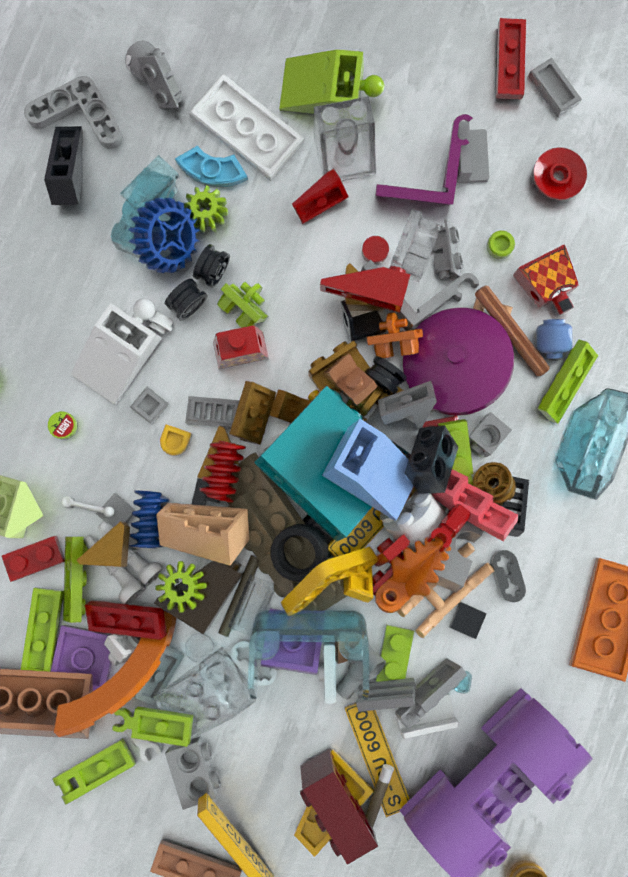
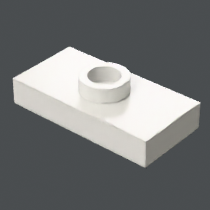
M323 642L324 664L318 665L319 681H324L325 704H335V644L333 642Z

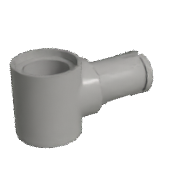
M366 642L360 643L351 652L348 661L351 663L348 667L349 671L336 687V692L346 700L351 698L362 681L366 682L367 679H374L386 664V661Z

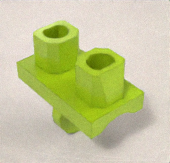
M244 282L240 286L243 291L235 284L229 286L225 283L220 289L224 293L217 305L227 314L231 313L236 306L243 310L236 320V323L241 328L255 326L257 323L264 322L268 318V315L253 302L254 300L259 306L265 302L259 295L263 289L259 283L251 287Z

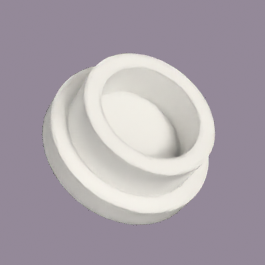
M155 311L154 316L147 320L150 323L149 328L163 335L165 331L169 333L172 331L171 325L173 321L159 312Z

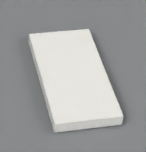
M224 74L219 77L189 112L192 119L270 181L304 143V137Z

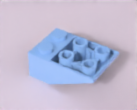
M361 419L347 428L322 475L394 521L398 519L413 488V484L405 474L409 459L385 434Z

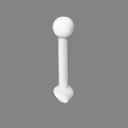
M69 496L62 499V505L66 508L75 506L104 513L106 517L114 515V509L110 506L103 508L77 502Z

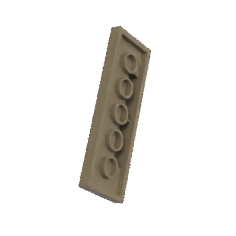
M255 452L238 464L241 467L240 472L232 473L239 481L229 484L236 489V493L227 495L234 501L227 502L229 504L227 507L248 510L250 540L245 545V548L248 551H253L258 558L260 571L264 574H269L274 582L275 593L285 598L300 582L290 581L277 572L270 558L271 545L274 538L282 530L298 523H305L281 488L254 463L259 457ZM294 536L286 541L284 553L292 566L304 569L313 564L315 550L308 539L302 536ZM343 579L328 585L302 612L310 618H314L347 597L344 595Z

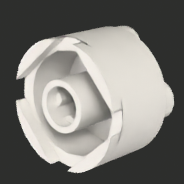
M412 489L396 521L383 513L380 514V519L394 539L404 534L410 541V545L407 547L416 552L415 542L421 541L425 545V538L434 529L438 528L447 514L431 493L419 494L416 489Z

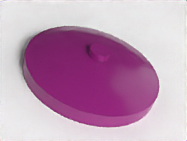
M450 308L431 315L417 326L416 329L422 328L423 337L418 338L419 351L416 354L403 355V371L407 377L406 382L409 388L429 381L432 382L437 401L432 409L433 411L454 416L468 415L487 408L503 394L513 375L514 352L506 330L496 319L472 308Z

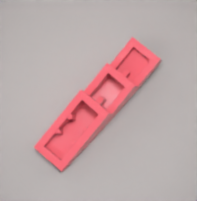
M453 469L445 493H431L435 500L449 510L456 504L464 506L471 514L468 522L503 542L518 521V514L494 503L493 495L468 484V477Z

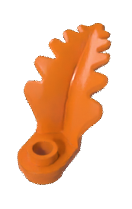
M426 537L425 546L421 541H416V552L406 547L403 550L404 560L397 556L391 560L393 575L376 592L375 601L379 609L386 613H394L413 595L428 596L430 588L427 582L437 583L439 581L434 570L443 571L445 569V565L440 561H447L449 559V555L445 551H450L451 547L449 546L441 553L439 549L443 542L437 537L430 543L427 541L428 537ZM386 594L392 595L394 597V601H388L386 598Z

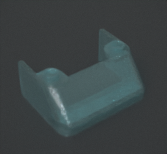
M265 610L256 615L249 643L248 692L251 699H257L258 660L273 658L279 650L280 641L339 642V650L344 658L351 661H361L362 700H368L369 642L367 622L361 613L356 611H300L288 616L285 610Z

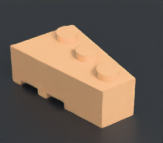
M167 503L157 513L159 542L161 546L231 566L250 540L248 510L244 508Z

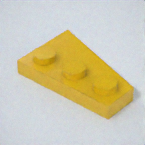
M332 749L335 767L340 775L344 774L347 780L345 784L354 799L357 798L361 806L374 792V789ZM310 806L306 807L294 836L315 857L329 842L331 837L327 830L324 832L320 830L315 820L317 813Z

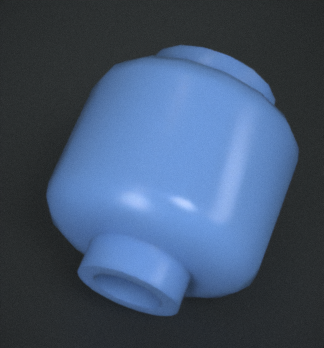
M565 319L543 320V324L536 328L537 350L541 353H546V358L548 359L563 358V353L570 351L573 347L572 326L565 323Z

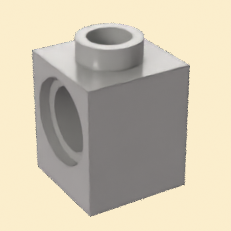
M488 413L469 434L471 451L479 457L482 455L485 457L492 455L512 429L493 413ZM482 430H487L492 434L491 444H486L481 440L480 434Z

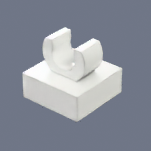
M118 634L107 636L104 645L111 652L108 656L110 662L115 667L119 663L127 662L137 647L139 640L134 636Z

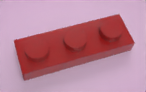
M499 19L496 98L522 100L524 96L526 19Z
M93 600L85 604L89 631L158 640L167 635L164 610L162 608Z

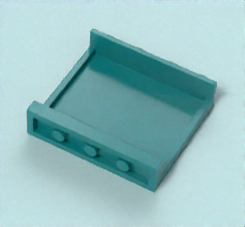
M326 386L254 463L337 542L346 538L372 506L322 476L347 428L357 420H363L356 410L351 409L342 401V397L338 392Z

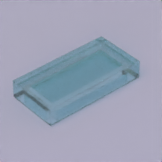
M158 155L120 194L132 207L139 209L144 207L145 202L159 198L179 178V174Z

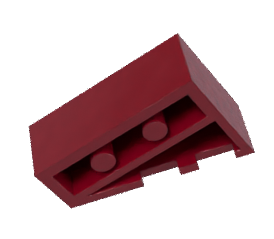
M328 749L300 765L302 780L300 795L307 807L312 806L317 813L315 820L322 832L327 830L331 837L329 842L336 856L342 855L348 865L377 848L378 843L371 824L357 798L354 799L345 784L347 780L344 774L340 775L333 762L334 756L331 750Z

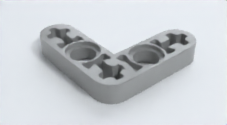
M87 76L77 77L29 102L24 109L25 118L36 129L45 128L82 109L103 147L113 149L122 142V133L94 81ZM84 86L88 89L90 96L92 97V99H90L89 101H87L84 93L81 90V88ZM59 97H66L68 99V104L64 108L55 107V101ZM49 104L50 108L53 111L52 113L48 111L46 105ZM93 108H103V115L100 118L91 117L90 112ZM39 110L42 117L40 119L35 117V111ZM105 124H107L110 132L113 134L112 139H108L102 128Z

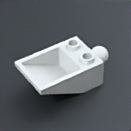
M147 298L137 300L133 307V317L110 303L94 325L71 375L117 405L162 339L141 324L144 320L154 316L156 310L154 303ZM121 322H124V323H125V326L122 325V326L120 327V329H121L122 331H118V329H117L118 324L121 323ZM143 337H146L145 341H144L143 344L140 346V344H139L140 339L143 338Z

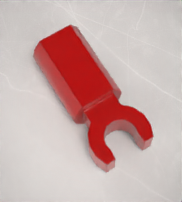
M461 504L454 505L441 521L438 528L431 532L427 541L430 543L434 538H440L443 545L439 551L441 553L450 546L452 538L458 534L471 516L470 511Z

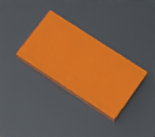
M596 558L569 665L626 682L628 674V566Z

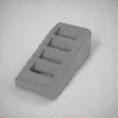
M189 396L185 423L211 427L221 426L231 429L240 400ZM196 403L201 404L199 418H194ZM206 405H211L210 419H205ZM217 406H222L220 420H215ZM228 407H232L231 421H226Z

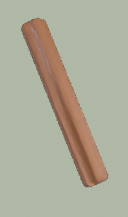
M487 285L482 286L476 291V298L489 315L503 326L512 345L535 375H544L550 369L547 362L490 287Z

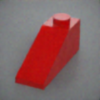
M397 266L375 268L323 278L320 282V291L400 313L411 274L405 273L406 271L403 268Z

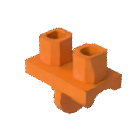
M395 312L387 314L385 322L379 323L380 330H388L389 333L367 337L368 345L374 344L376 356L382 358L394 356L392 345L394 341L400 342L401 356L416 354L419 351L418 338L423 337L422 328L400 331L401 327H407V319H399Z

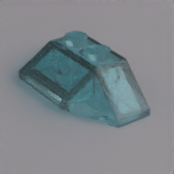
M610 388L604 389L600 392L601 394L574 410L556 458V463L568 491L597 500L613 482L628 443V393Z

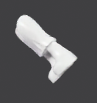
M105 521L98 526L103 536L113 528L112 525ZM88 535L84 539L87 549H90L98 542L92 535ZM129 546L127 565L129 564L136 571L145 586L152 584L158 578V575L163 572L164 568L158 562L148 563L137 554L138 550ZM105 566L109 575H113L122 587L119 599L123 604L130 603L146 589L125 567Z

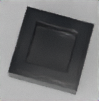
M459 602L449 627L476 639L487 613Z

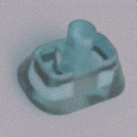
M465 671L467 676L454 688L456 692L465 694L470 691L472 674Z

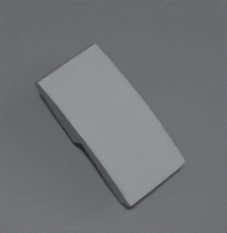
M378 405L366 423L385 434L401 452L410 456L418 434L416 424L404 418L400 421L384 425Z

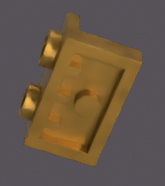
M346 341L342 342L333 349L334 354L326 359L322 356L310 364L311 369L308 371V375L319 391L328 386L331 390H335L338 393L341 392L324 377L323 373L345 354L349 353L357 367L363 372L370 368L358 351L355 341L349 344Z
M245 381L229 434L240 438L242 441L261 445L276 392L257 383Z

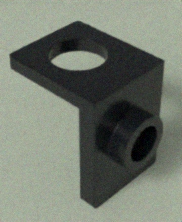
M345 300L341 301L343 324L351 342L386 332V330H380L379 323L383 321L378 310L352 317Z

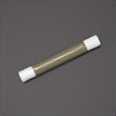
M383 764L365 814L372 828L374 827L394 768L388 764Z

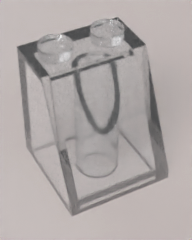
M369 96L314 107L313 135L322 176L333 168L341 181L376 175L375 122Z

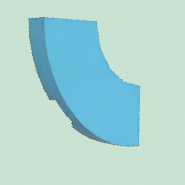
M196 146L175 158L177 165L185 174L195 181L208 186L229 187L248 180V176L234 154L225 158L212 157L204 153L199 146Z

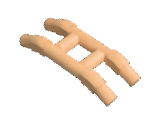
M467 542L457 551L467 558L475 551V548L471 543ZM486 563L466 579L463 588L456 593L453 592L445 601L433 590L437 584L427 582L430 594L428 596L413 595L397 612L400 616L405 617L426 597L436 609L415 630L418 636L424 638L462 599L492 574L494 569L489 563Z

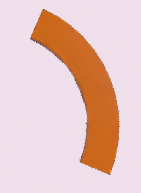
M164 611L167 632L164 638L158 640L141 637L130 658L111 679L80 699L58 705L54 733L61 737L89 728L94 725V721L108 713L112 715L129 702L143 688L161 663L160 658L166 646H169L172 640L176 617Z

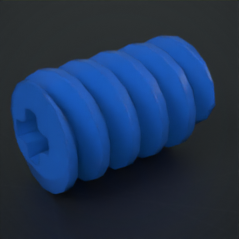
M134 490V493L142 496V498L133 501V504L141 509L132 512V515L139 518V521L131 523V527L138 529V532L130 534V538L136 540L137 543L129 546L152 549L164 547L160 545L157 539L159 537L157 513L163 508L161 504L169 502V498L163 496L161 492Z

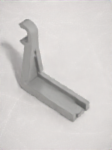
M370 260L362 267L361 271L378 267ZM471 273L462 274L419 307L417 313L404 299L400 313L395 312L399 319H407L408 325L403 328L406 331L415 329L451 298L460 301L462 293L458 291L457 287L463 282H469L471 287L477 288L479 285L477 277Z

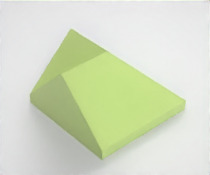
M0 475V535L7 538H24L26 527L43 517V514L26 482Z

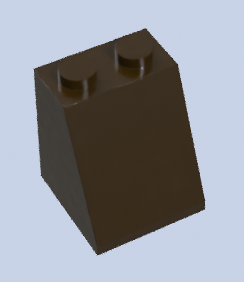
M236 560L233 561L231 566L212 561L195 572L193 575L201 571L204 573V576L197 579V582L207 583V588L197 589L205 597L202 601L193 597L197 606L194 609H191L186 603L185 611L180 613L178 603H176L172 610H168L169 598L163 602H160L157 598L154 604L196 631L204 634L210 629L244 573L240 569L242 564ZM180 582L175 586V589H179L180 594L185 595L183 591L188 589V584Z

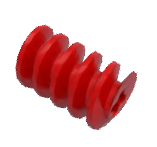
M219 440V442L210 443L209 445L216 450L214 454H207V458L212 460L214 464L204 467V469L211 473V476L202 477V480L208 483L209 486L200 488L199 491L213 499L234 502L227 495L235 494L236 489L229 484L239 481L232 473L240 472L241 467L234 462L244 459V456L238 453L237 450L246 449V446Z

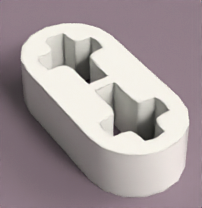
M249 640L238 641L231 650L233 662L258 685L268 686L272 684L276 679L277 669H270L271 677L269 679L266 676L262 679L259 678L260 671L255 664L258 663L261 666L263 652ZM239 646L243 649L248 646L251 649L249 655L254 659L252 663L245 657L242 660L237 657L240 653L237 650Z

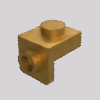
M278 389L270 416L292 423L312 401Z

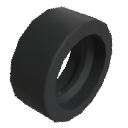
M298 523L282 530L274 538L271 545L270 558L274 568L281 576L290 581L301 582L316 566L328 559V545L325 537L318 529L309 524ZM302 536L310 541L315 550V559L312 565L304 569H298L289 563L284 553V545L289 538Z

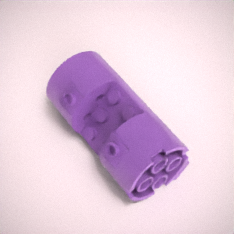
M522 688L481 727L497 746L458 785L440 769L399 810L415 837L451 877H479L487 868L491 869L493 866L497 867L503 863L508 855L506 852L511 847L495 826L498 823H504L511 816V809L518 802L523 803L532 794L531 789L534 786L553 804L557 800L562 801L571 792V786L574 784L573 780L593 760L586 749L580 743L577 744L575 742L576 740L569 731Z

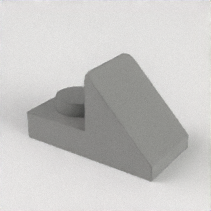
M431 381L378 400L380 416L384 425L412 416L418 431L419 428L423 427L437 402Z

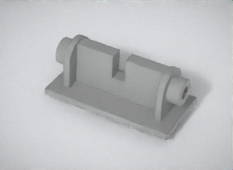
M156 48L150 51L151 56L138 57L142 73L146 77L159 107L178 108V103L182 101V92L174 75L168 78L165 76L171 71L165 53Z
M446 219L444 220L445 227L442 224H436L432 226V231H430L433 251L443 250L442 254L433 255L436 275H439V279L450 278V273L460 277V269H463L462 256L460 253H457L456 243L460 241L458 229Z

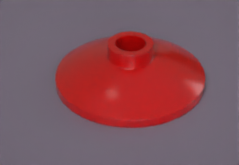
M562 147L552 148L545 151L536 161L533 169V178L542 194L554 200H566L576 196L584 187L587 180V168L583 159L576 152ZM554 174L560 175L561 178H562V180H561V181L556 180V179L553 177V175H554Z

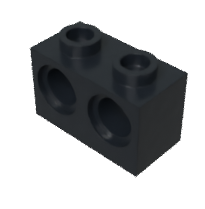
M445 425L419 428L405 470L406 476L419 494L445 493L458 451V445Z

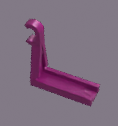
M462 114L453 121L443 187L446 188L445 192L377 184L375 195L384 198L393 197L453 205L461 145L469 144L467 139L461 140L458 138L459 123L462 120L469 122L473 117Z

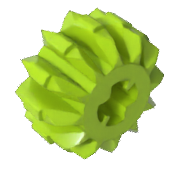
M206 185L204 192H200L199 188L195 186V195L186 194L188 202L184 203V208L192 210L190 217L197 219L194 223V228L200 226V231L205 233L207 227L210 226L211 230L215 232V223L223 225L225 221L222 216L228 215V209L224 207L227 204L226 198L220 197L218 189L210 192V187Z
M179 561L177 563V571L171 564L166 566L170 576L164 573L158 575V578L164 581L165 584L156 585L155 590H165V594L160 596L158 600L163 602L169 598L168 610H172L176 603H178V610L180 613H183L186 609V603L191 609L197 607L193 597L201 601L204 599L205 596L198 592L197 589L207 588V583L197 582V579L202 578L204 573L201 571L193 575L195 564H190L185 571L184 562ZM179 578L182 579L183 584H188V589L183 591L185 595L180 594L179 589H175V584L180 582Z

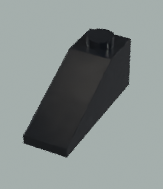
M82 126L55 127L44 177L51 205H79L82 189Z

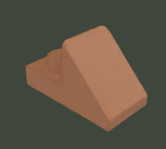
M349 353L340 357L323 373L324 377L355 405H358L377 388L375 381L357 367Z

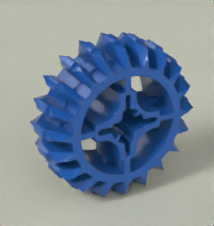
M155 198L153 201L145 202L144 207L136 209L139 216L131 218L135 223V227H131L128 230L134 233V238L129 240V242L136 245L132 253L140 255L138 262L146 264V268L155 270L158 273H174L177 269L185 268V263L192 262L190 254L198 252L194 248V244L200 242V240L195 238V233L200 230L194 228V223L197 219L190 217L192 210L184 208V203L175 201L173 198ZM165 213L170 219L168 221H161L158 217ZM162 250H169L171 252L165 258L160 255Z

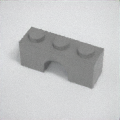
M447 508L445 513L448 514L450 510ZM468 521L465 523L458 534L452 538L451 550L445 551L449 555V559L447 561H440L445 565V569L443 571L434 570L439 578V581L435 584L455 593L464 587L473 561L463 557L457 551L456 539L463 538L475 543L482 536L483 530Z

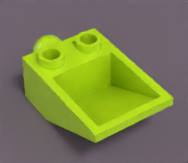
M336 49L286 58L279 109L280 111L358 118L361 91H364L369 97L375 98L383 93L385 85L383 79L378 75H370L365 80H362L364 71L362 51Z

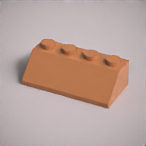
M0 669V734L58 737L54 733L58 705L72 702L93 692V675ZM90 727L73 734L61 736V738L89 739Z

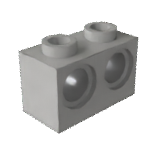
M199 736L191 739L188 747L178 745L169 747L165 752V756L182 809L198 805V798L205 793L212 800L215 799L218 794V788L221 787V782L217 771H212L209 760L212 759V754L208 743H203L202 737ZM187 751L194 752L198 761L192 764L186 762L183 753ZM200 779L205 782L207 788L203 791H197L194 789L192 781Z

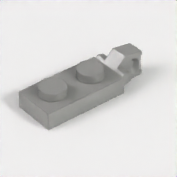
M446 658L416 686L415 706L402 707L395 712L400 722L408 729L418 723L420 717L437 706L445 695L458 686L459 682L467 676L466 672L460 665Z

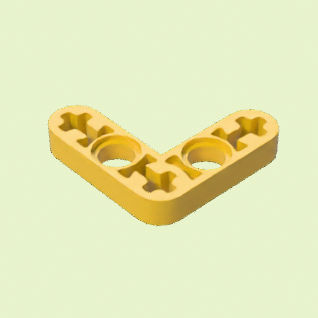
M366 547L320 563L281 601L286 614L291 616L303 610L332 582L369 569L378 561L377 555L371 547Z

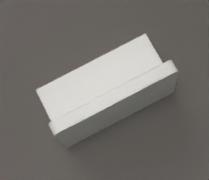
M449 693L439 701L437 706L420 717V721L409 729L397 717L399 731L403 739L459 727Z

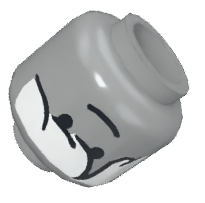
M144 40L137 41L129 47L125 64L127 69L138 79L148 83L137 58L151 56L150 51L156 49V47Z

